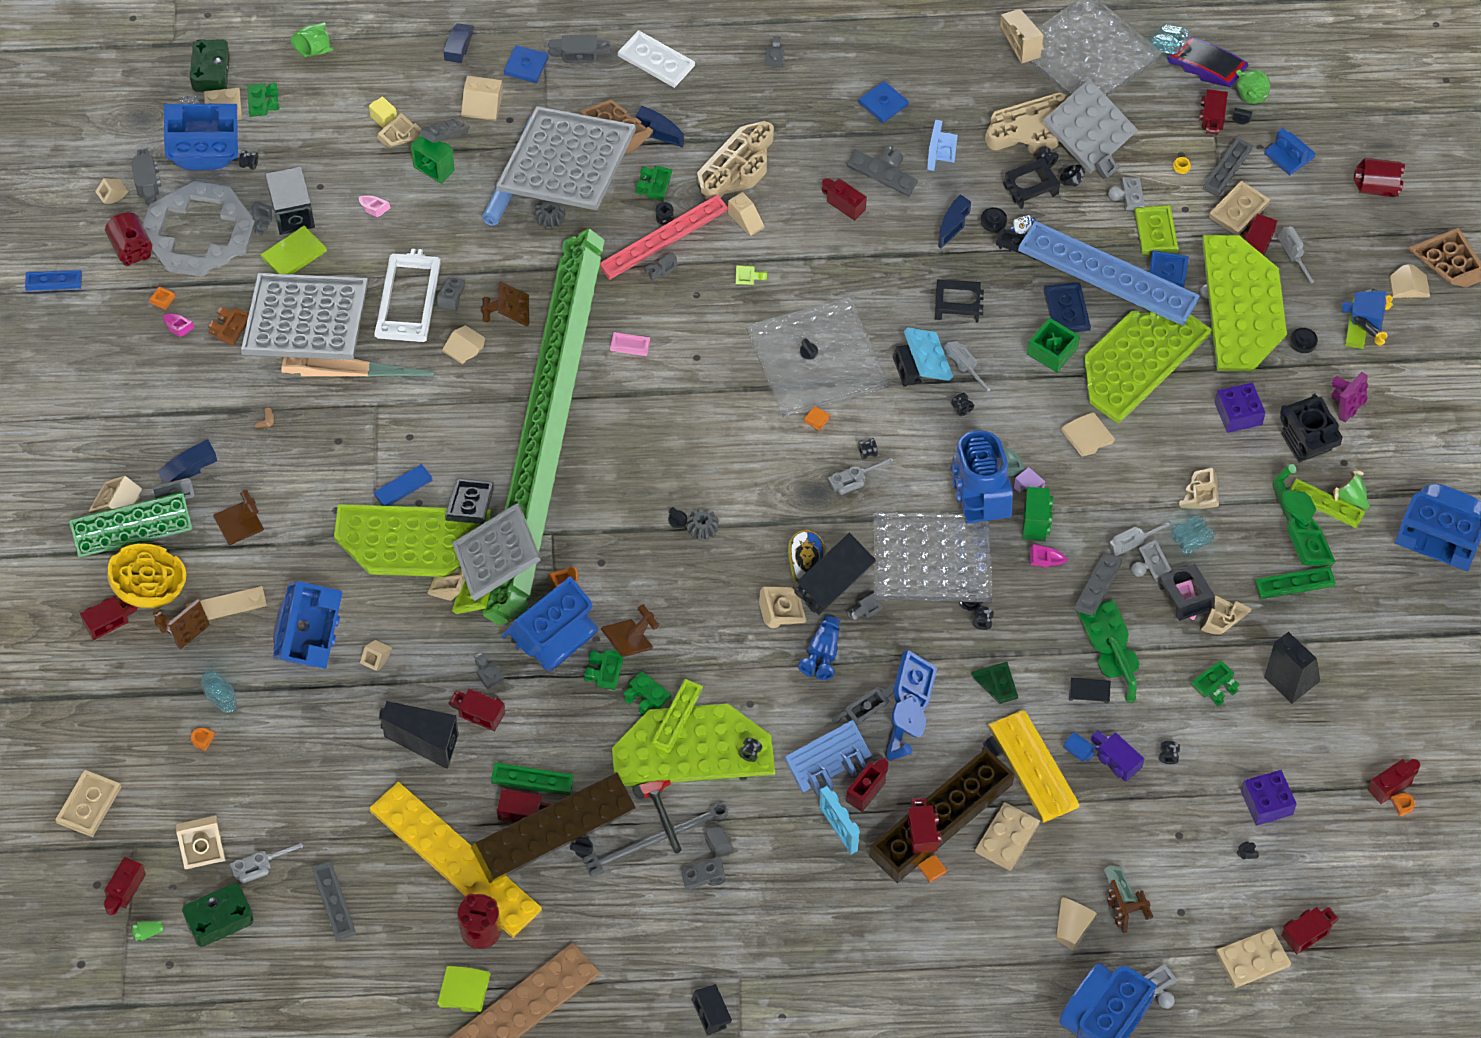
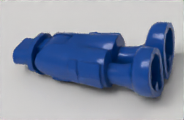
M825 616L824 621L820 623L807 649L809 658H803L799 661L798 668L806 676L812 677L814 675L817 660L821 658L816 678L819 680L833 678L835 671L829 664L835 660L838 651L839 619Z

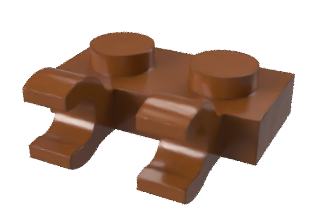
M219 307L216 312L219 314L217 319L225 323L221 325L211 321L208 325V328H210L208 332L212 335H217L218 340L234 346L247 325L249 313L237 308H233L231 312L223 307Z

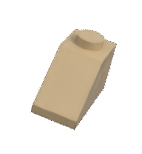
M743 192L728 200V214L750 237L764 229V224L754 203Z

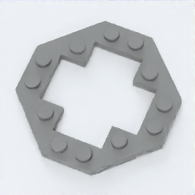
M194 181L151 203L143 222V227L153 245L152 252L162 263L166 271L200 277L208 274V271L215 267L219 268L229 263L230 259L246 254L256 226L255 220L252 219L251 214L230 186ZM191 200L223 204L220 213L221 219L236 221L228 246L210 243L205 258L173 253L176 244L175 238L160 236L168 211L186 214Z

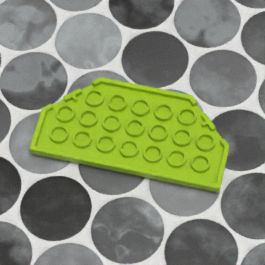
M1203 235L1202 245L1217 371H1254L1287 336L1279 268L1240 235Z
M1131 311L1084 357L1089 403L1119 424L1212 334V329L1191 314L1184 326L1152 311L1146 313Z
M338 504L334 539L368 574L445 577L461 567L453 542L482 524L446 521L445 515L448 508ZM488 509L484 523L491 520V509Z
M729 704L694 706L670 753L651 746V742L669 708L648 710L612 747L614 773H618L624 786H637L660 780H670L671 783L775 775L771 735ZM745 738H753L763 746L761 752L757 753L758 758L755 762H748L738 754L739 749L744 746L743 741Z

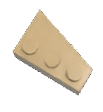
M1021 9L1001 14L1000 27L1021 64L1041 58L1043 34Z

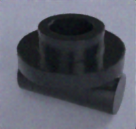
M1235 108L1234 121L1238 124H1247L1250 122L1253 112Z
M807 338L801 341L802 346L799 351L801 357L807 360L814 359L818 355L817 346L810 343Z
M674 507L669 510L668 522L672 527L682 528L687 524V515L683 511L677 510Z
M994 736L987 738L983 742L984 747H982V751L987 748L996 757L1003 754Z
M582 837L577 839L575 843H571L570 850L574 851L578 857L584 858L592 854L593 844L588 838Z
M1247 841L1238 847L1237 855L1241 859H1257L1259 852L1255 851V843Z

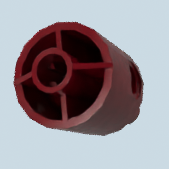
M1365 157L1356 166L1353 181L1359 189V193L1399 197V193L1403 189L1401 175L1404 174L1405 164L1397 161Z
M131 212L120 213L108 221L105 226L106 235L119 260L125 266H130L141 260H148L151 257L150 252L153 245L136 214Z
M485 894L467 895L458 908L461 937L472 948L485 949L491 947L498 941L501 935V921L497 902Z

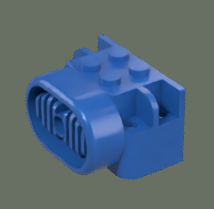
M164 104V146L166 158L186 170H217L230 164L233 159L238 157L237 104Z
M974 430L964 434L957 443L956 455L953 456V464L950 466V470L953 476L951 478L952 487L957 490L956 500L957 503L960 502L966 524L1012 517L1013 494L1008 477V461L1001 440L995 434L984 430Z
M1426 485L1421 489L1420 493H1416L1412 497L1395 544L1468 572L1481 541V501L1469 494L1445 485Z
M570 576L518 617L501 637L505 639L510 635L517 643L515 646L517 650L522 648L527 655L534 657L547 672H550L598 632L599 628L587 614L592 608L590 598Z
M300 581L290 582L286 590L285 599L279 607L273 635L275 645L273 659L326 669L331 646H334L336 640L334 630L335 627H338L340 621L338 611L343 591ZM299 621H302L304 623V629L302 631H300L297 627Z
M1098 963L1089 971L1069 999L1060 1016L1059 1023L1077 1035V1038H1129L1150 1008L1157 985L1127 966H1121L1112 971L1103 964Z

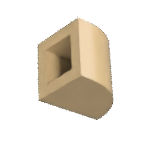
M103 178L95 192L104 204H111L121 200L129 191L120 179Z
M374 640L365 646L360 664L378 671L387 661L392 647Z

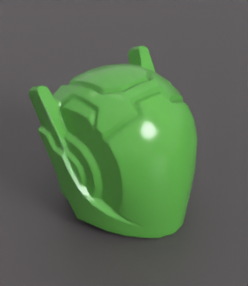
M325 22L306 25L291 37L293 47L304 57H312L334 50L330 46L329 35L324 28L326 27Z
M1254 69L1246 72L1237 70L1236 73L1240 79L1236 87L1240 98L1249 104L1265 101L1270 92L1271 84L1269 77L1261 70Z

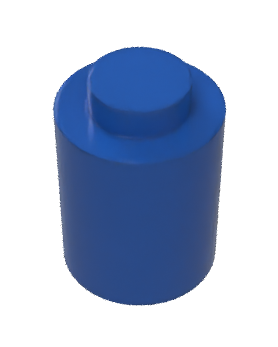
M1076 732L1069 736L1063 746L1064 749L1082 762L1090 761L1095 754V746Z

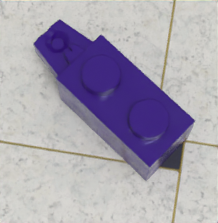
M1098 730L1092 735L1091 741L1096 745L1095 749L1098 751L1097 756L1104 765L1107 764L1118 778H1122L1126 782L1143 767L1145 758L1116 732L1111 737L1104 736Z

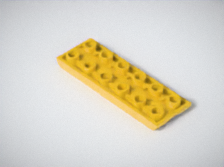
M1025 710L1018 711L988 724L991 733L1002 749L1003 754L1043 823L1079 808L1078 800Z

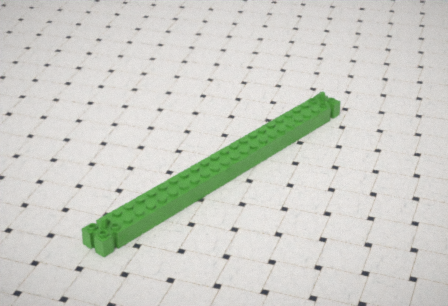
M591 229L579 233L578 237L572 236L564 240L562 253L564 255L560 258L505 508L507 510L515 504L521 507L538 554L545 529L549 502L552 496L551 492L562 448L569 407L572 401L571 397L575 386V378L588 324V316L591 310L598 270H600V255L603 252L604 239ZM536 564L492 590L487 607L483 609L482 615L497 625H502L510 622L512 619L516 620L529 609L526 600L531 595Z

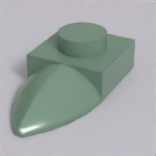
M1005 448L1004 451L1008 461V477H1016L1025 470L1024 465L1017 453L1009 448Z

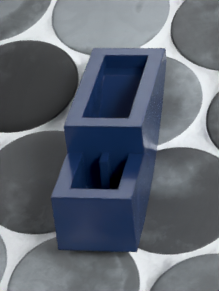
M457 23L454 26L444 49L445 61L462 63L474 30L473 25Z
M641 105L636 118L641 121L644 127H649L653 130L650 137L683 148L684 133L662 114Z
M961 194L953 201L943 218L938 243L940 249L964 228L965 217L971 211V201Z
M207 439L173 458L158 471V474L163 483L190 478L201 473V468L217 462L216 453Z

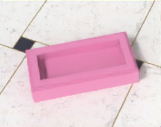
M614 332L610 351L647 356L650 337Z

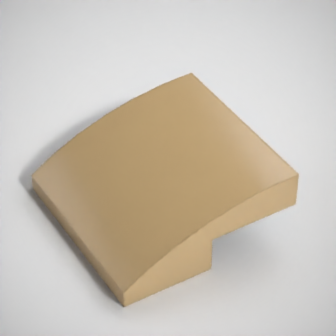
M1094 412L1079 417L1061 428L1063 434L1081 457L1094 454L1098 448L1111 445L1115 441V438Z

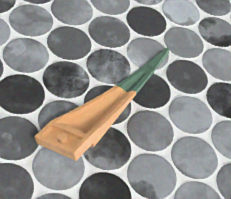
M283 357L281 366L282 373H301V376H434L433 371L389 366L358 359Z

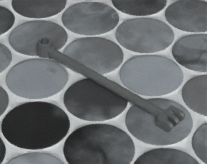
M716 803L709 812L674 826L675 834L681 833L711 819L724 820L728 816V808L724 803ZM721 811L724 814L718 815L717 812ZM662 831L599 859L596 853H593L582 860L584 864H587L586 869L590 871V877H595L604 873L603 865L667 839L668 836L666 831Z

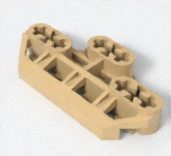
M1059 92L995 111L985 134L987 146L991 150H1000L1022 142L1027 144V150L1033 154H1038L1045 146L1049 147L1050 150L1056 148L1059 145V140L1048 130L1042 121L1057 106L1062 104L1068 98V95Z
M762 121L739 127L697 172L698 185H700L701 193L704 194L706 200L711 199L717 194L721 198L727 193L752 188L766 174L767 148L774 139V127L771 123ZM749 129H755L750 135H748Z

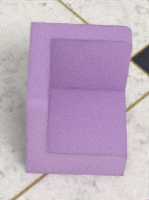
M1028 467L1015 478L1014 489L1020 493L1023 489L1027 490V487L1044 488L1045 481Z

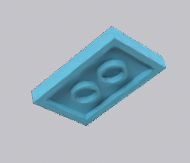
M908 327L904 334L920 376L949 381L953 374L937 333Z
M828 786L820 789L819 808L851 855L858 851L859 827L855 822H851L847 809L841 807L834 791L831 792Z

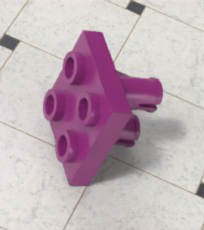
M1361 372L1352 382L1345 381L1338 376L1333 379L1331 386L1336 389L1332 392L1331 399L1340 402L1339 420L1346 423L1350 417H1354L1357 409L1367 402V374Z

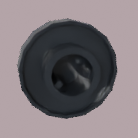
M1080 164L1069 165L1062 171L1059 179L1064 186H1077L1082 182L1085 169Z
M996 207L988 208L981 215V225L989 232H999L1007 225V215L1002 209Z
M1298 328L1292 332L1290 337L1291 347L1299 353L1312 352L1318 343L1316 333L1308 328Z

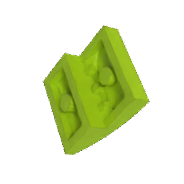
M447 966L437 1004L441 1008H460L463 1012H481L490 973L467 967Z

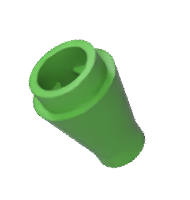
M161 920L136 922V924L131 925L133 938L135 941L140 940L142 942L162 933L163 925Z

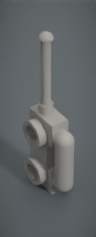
M1292 226L1284 227L1278 235L1279 241L1291 261L1299 263L1309 283L1313 284L1314 280L1309 275L1300 258L1304 253L1303 242Z
M958 341L948 342L944 347L947 351L946 355L954 359L960 371L966 372L968 370L985 389V392H990V388L986 386L973 370L977 365V360L963 344H959Z
M889 458L860 469L859 465L853 466L846 471L835 473L833 476L828 477V483L834 493L846 494L864 486V474L867 471L887 463H892L893 459Z
M1168 521V523L1147 533H1143L1140 528L1133 527L1116 535L1110 541L1111 554L1118 556L1144 544V539L1147 536L1172 526L1173 522Z
M299 843L273 854L266 855L265 851L252 854L250 857L230 863L235 880L246 883L269 873L268 869L271 868L269 860L293 850L302 849L303 844Z

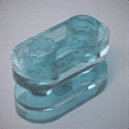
M1162 25L1158 32L1150 39V44L1155 51L1177 54L1182 45L1188 42L1190 35L1182 27Z
M1193 516L1187 522L1174 526L1171 537L1176 543L1181 542L1179 547L1185 554H1188L1211 542L1216 534L1211 527L1205 528L1207 522L1202 516Z
M213 671L205 673L201 677V685L205 697L220 711H233L237 706L233 687L218 673Z

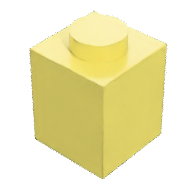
M383 96L369 105L370 117L382 128H385L397 117L396 108Z

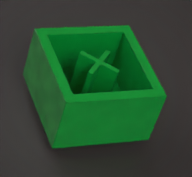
M421 135L411 144L413 167L440 184L455 171L453 149L449 144L441 141L433 143Z
M1048 318L1028 342L1027 355L1058 373L1078 349L1080 335Z
M1027 487L1022 539L1046 541V535L1050 534L1054 496H1050V488Z

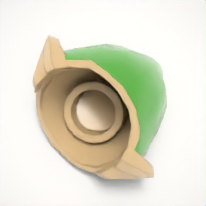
M1353 471L1350 473L1352 477L1340 488L1336 487L1333 489L1335 501L1340 498L1351 505L1367 510L1370 505L1367 500V490L1361 478L1364 473L1362 471Z

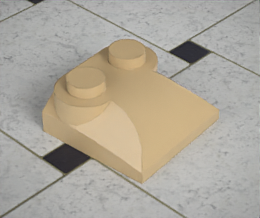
M763 587L760 590L759 605L763 620L767 626L778 628L781 624L806 622L801 598L795 594L793 588Z

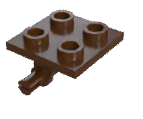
M500 281L498 283V297L490 302L489 297L483 298V306L481 307L483 322H489L490 313L498 311L501 315L524 326H529V295Z
M243 490L240 493L244 502L213 515L228 545L264 531L256 515L259 512L255 506L256 502L254 498L250 497L248 490Z
M198 599L174 619L163 616L159 609L153 611L156 626L160 628L162 633L168 632L171 634L179 649H182L210 626Z
M644 604L640 605L637 609L643 616L637 625L630 619L601 628L621 657L653 649L644 632L648 624L655 630L659 627V623L654 619V614L649 612Z
M1111 880L1107 902L1109 908L1114 909L1116 914L1114 916L1117 927H1121L1123 933H1127L1128 913L1142 910L1145 920L1154 917L1150 910L1151 904L1146 900L1143 890L1140 893L1139 891L1135 893L1139 902L1124 904L1115 880Z

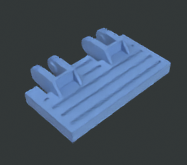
M851 720L783 758L801 792L803 793L811 789L807 782L809 779L816 794L820 795V789L822 788L815 776L820 774L825 786L832 789L833 783L830 778L845 770L841 761H843L849 774L854 777L857 775V772L850 757L854 756L859 768L863 771L867 766L864 759L870 757L871 753L854 720Z

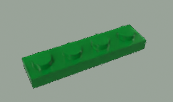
M1331 567L1255 580V586L1260 599L1335 587L1336 584Z
M496 762L491 777V784L567 796L571 795L574 781L573 774Z

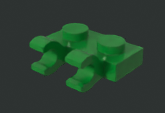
M265 83L247 85L250 117L268 115L267 111L280 110L277 97L279 96L277 83H270L267 87Z
M656 165L654 169L642 166L640 171L641 180H637L635 193L640 195L646 193V198L664 201L673 169Z
M605 649L604 654L591 651L589 664H601L600 671L586 668L584 681H597V687L616 691L624 657H621L617 651Z
M1220 660L1194 679L1191 686L1204 698L1210 696L1214 704L1220 706L1224 703L1223 698L1225 695L1218 688L1224 684L1227 691L1233 696L1239 691L1237 687L1240 684L1233 679L1234 672Z
M642 671L629 683V689L624 693L626 696L624 701L629 705L638 696L644 699L639 704L640 709L638 710L642 715L653 707L660 709L671 698L670 692Z

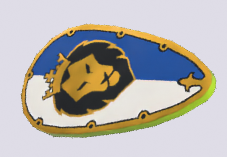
M799 531L789 541V562L794 583L825 556L824 542L813 531Z

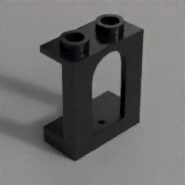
M1044 158L1005 172L1004 188L1007 191L1009 190L1014 203H1017L1020 209H1023L1024 201L1046 192H1050L1052 197L1059 195L1060 182ZM1032 171H1036L1042 180V183L1029 188H1020L1015 183L1019 176Z
M937 279L934 320H942V313L976 315V323H978L979 315L983 316L984 306L980 304V300H984V290L981 289V282ZM944 289L973 291L977 295V300L970 304L943 302Z
M1196 564L1160 575L1159 588L1160 590L1165 589L1176 607V617L1179 621L1210 611L1212 608L1215 609V595ZM1193 579L1201 595L1185 600L1176 584Z

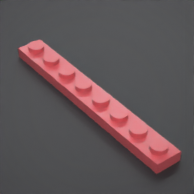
M717 194L600 262L599 267L606 277L611 280L727 212L728 207Z

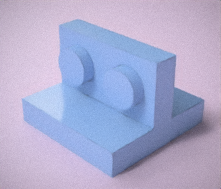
M935 120L929 146L927 170L934 171L937 160L955 162L958 135L943 133L942 121Z

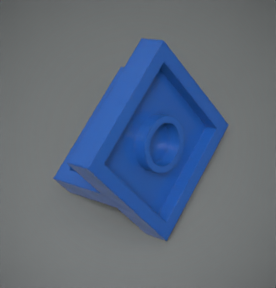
M1282 128L1277 133L1276 142L1268 147L1264 154L1290 176L1315 158L1316 153L1293 133L1287 132Z

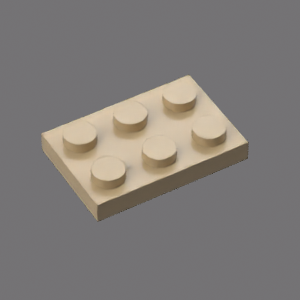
M1240 181L1209 213L1208 218L1234 235H1240L1249 225L1251 219L1254 220L1257 213L1260 214L1269 205L1270 199L1243 181Z
M84 770L55 819L56 823L93 837L120 791L121 784Z
M1004 802L978 844L975 853L1011 871L1038 828L1040 820Z
M1272 928L1216 950V955L1234 988L1288 968L1291 965Z

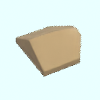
M1411 264L1403 265L1390 276L1393 298L1430 297L1427 275L1416 266Z
M465 325L452 332L442 352L459 363L464 364L466 360L476 356L484 348L485 337Z
M458 568L449 576L434 577L428 594L450 601L453 600L460 593L465 581L462 569Z

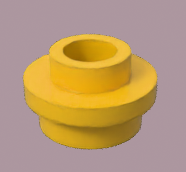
M1179 157L1174 161L1173 169L1179 174H1186L1190 171L1191 164L1187 158Z

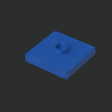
M515 45L504 69V75L537 83L547 63L549 54Z
M883 81L859 99V104L880 122L884 123L908 106L909 101L887 82Z
M1153 251L1149 273L1184 288L1189 256Z

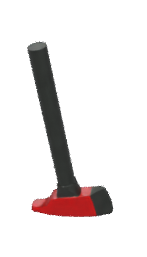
M653 781L634 787L633 793L637 799L641 800L651 797L654 801L674 853H680L682 851L660 798L663 788L669 786L671 781Z

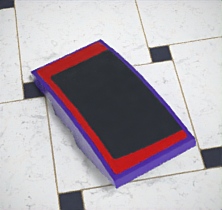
M1188 36L1168 56L1169 63L1183 66L1185 72L1199 75L1201 81L1231 87L1239 78L1236 73L1237 70L1244 72L1249 66L1248 62L1218 46Z

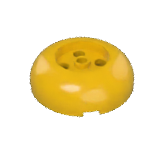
M133 544L122 548L119 553L111 557L107 568V578L113 592L124 602L140 608H157L171 603L180 595L186 582V569L177 556H172L163 547L152 544Z

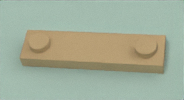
M263 586L200 601L208 620L267 606Z

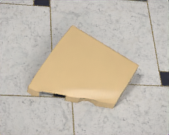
M400 113L378 133L376 138L384 145L394 147L416 140L420 136L421 128Z
M1209 468L1195 471L1191 478L1192 482L1185 490L1187 494L1184 500L1179 502L1180 507L1187 509L1218 507V477L1214 469Z
M1215 596V609L1212 608L1207 612L1201 630L1221 635L1251 612V608L1237 601L1232 604Z
M1063 897L1060 902L1056 940L1074 951L1096 918L1097 913L1073 900Z

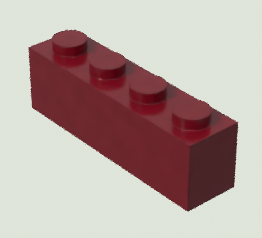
M1257 213L1255 219H1251L1248 226L1249 233L1245 232L1243 239L1264 256L1275 233L1278 220Z

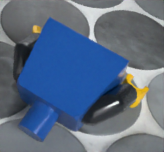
M1371 288L1363 292H1357L1354 302L1343 301L1342 312L1352 313V323L1364 329L1372 337H1375L1374 341L1377 345L1382 346L1385 343L1388 335L1386 332L1379 333V330L1382 329L1385 310H1389L1393 306V303H1391L1393 300L1392 296H1386V291H1377Z

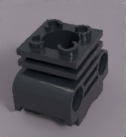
M1315 393L1312 394V397L1287 406L1286 404L1282 405L1280 419L1284 427L1281 434L1299 463L1332 451L1333 448L1341 445L1343 436L1338 430L1340 425L1328 410L1322 397H1318Z

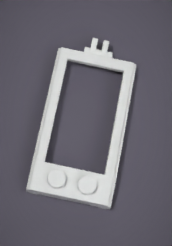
M411 249V253L406 255H390L375 337L379 339L425 342L427 340L441 265L439 257L425 256L423 249H419L418 254H415L416 249ZM396 267L431 269L421 323L386 321Z

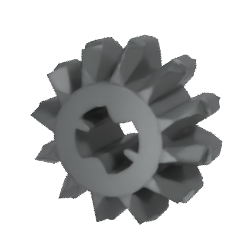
M541 201L540 205H537L535 208V219L539 226L543 225L545 229L551 227L553 230L554 226L560 227V224L565 220V209L562 203Z
M698 508L697 513L691 512L690 517L687 519V531L691 533L692 538L698 537L699 541L705 538L708 541L709 536L714 538L715 532H718L719 519L715 517L713 511L708 513L706 508L701 512Z

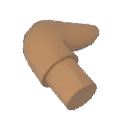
M271 408L264 409L265 420L254 425L255 428H268L273 425L274 414Z

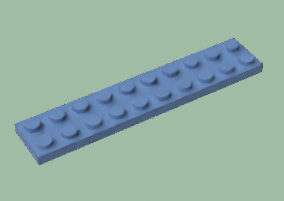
M1037 221L1033 223L1019 245L1018 251L1182 326L1186 323L1200 298V295Z

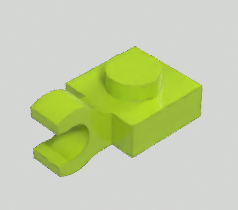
M736 265L735 284L754 285V279L767 280V271H755V266Z

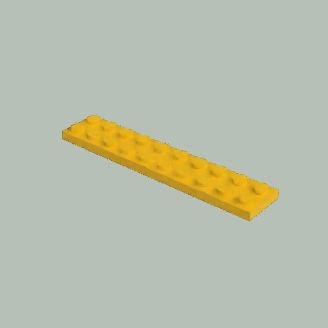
M397 782L369 808L374 816L465 896L469 894H485L495 899L499 908L501 928L512 938L542 911V907L507 876L489 883L471 849L472 846L400 782Z

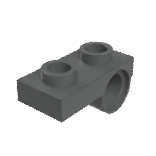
M447 278L438 295L437 303L439 308L457 311L460 296L465 288V280Z
M720 857L681 869L684 886L687 890L705 884L717 886L726 881Z

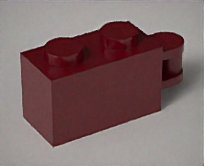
M1207 89L1206 95L1202 96L1201 106L1204 109L1200 110L1199 120H1202L1201 128H1206V134L1218 135L1219 130H1223L1228 96L1226 91Z
M830 178L823 179L822 192L827 195V202L854 221L866 210L867 196L840 178L835 182Z
M116 596L103 600L94 607L85 609L84 612L80 613V616L94 641L129 623L127 616L135 613L137 607L123 600L118 601Z
M468 689L466 694L455 691L448 703L452 708L458 710L460 718L494 732L505 714V704L500 699L485 696L484 693L478 690Z
M885 758L878 759L875 764L869 762L846 792V802L861 812L866 809L885 785L889 765Z
M1401 759L1371 780L1368 791L1380 804H1383L1412 784L1421 766L1420 762L1417 759H1411L1408 762Z
M502 789L497 808L498 820L504 823H516L552 804L542 802L541 795Z
M926 797L911 798V807L908 808L907 818L913 853L938 851V843L942 842L941 832L936 829V825L939 824L938 814L934 813L933 805L927 806Z
M127 857L122 859L104 890L107 897L104 901V908L108 915H115L120 907L127 908L146 875L141 863Z
M1318 907L1313 910L1307 909L1300 915V918L1295 921L1292 919L1283 926L1284 930L1281 936L1297 955L1329 935L1332 925L1339 918L1330 907L1323 911H1320Z

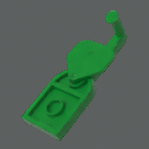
M1289 463L1274 478L1273 489L1288 521L1287 531L1302 565L1332 566L1336 561L1321 527L1312 518L1316 512L1312 498L1305 492L1288 491L1285 486L1284 480L1290 474L1296 473V466Z
M1111 600L1100 603L1094 616L1077 611L1091 646L1102 653L1098 660L1102 674L1108 678L1123 676L1128 685L1125 700L1128 703L1135 702L1137 681L1133 673L1139 669L1140 663L1135 652L1125 648L1128 643L1129 633L1115 601Z

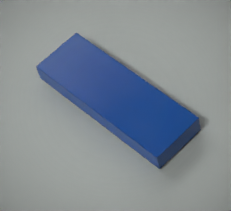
M81 270L26 272L25 277L26 291L81 289L82 284Z
M421 464L374 491V496L382 506H390L433 481L432 476Z

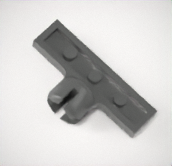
M887 146L880 157L875 159L855 149L847 163V167L910 197L918 180L898 170L903 160L900 151L895 149L893 152V147Z

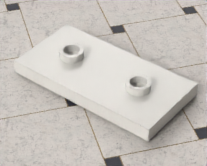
M639 30L618 51L620 58L674 88L695 66V61Z

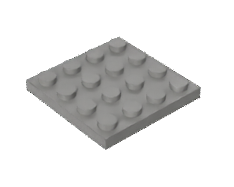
M1088 79L1042 121L1048 130L1090 174L1096 169L1094 164L1106 154L1112 155L1138 131L1091 79Z
M518 504L513 505L453 542L468 589L475 601L541 561L523 511Z

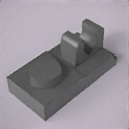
M191 478L153 486L155 498L176 493H184L185 499L195 497Z

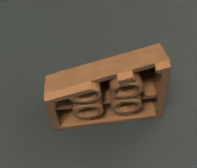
M611 99L580 110L581 115L634 124L636 131L625 154L636 150L653 133L651 128L644 127L639 119L632 118L624 108Z
M1459 228L1409 247L1412 253L1450 284L1469 287L1481 282V262Z

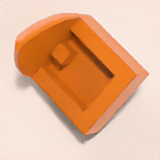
M569 567L565 570L550 573L548 579L553 590L570 576L577 583L578 570L574 567Z

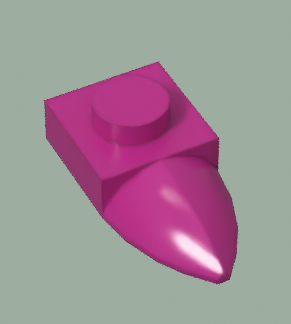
M163 315V321L168 326L169 331L179 337L186 335L190 330L194 329L193 322L181 315Z
M1035 544L1030 547V565L1048 568L1049 566L1062 565L1068 561V558L1056 549Z

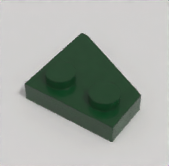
M1008 662L971 672L972 678L999 704L1019 699Z

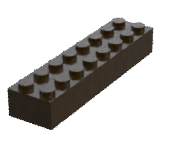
M987 748L926 798L927 806L933 805L934 813L938 814L939 824L936 825V829L941 832L942 842L938 843V849L1013 785L1015 774ZM906 815L870 845L869 857L898 884L918 864L925 861L935 851L913 853Z
M616 772L475 842L471 849L489 883H492L630 814L636 807Z

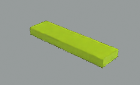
M1297 478L1289 490L1307 493L1312 498L1316 510L1356 529L1366 512L1339 498L1335 501L1333 495Z
M684 679L651 742V746L670 753L703 690L702 685Z

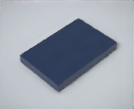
M1080 282L1044 286V294L1051 319L1074 333L1091 330Z

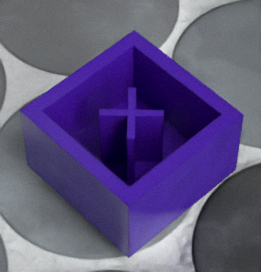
M1253 382L1217 390L1215 405L1227 433L1263 425L1266 412Z
M1282 770L1246 779L1243 782L1241 793L1256 826L1294 814L1297 803Z

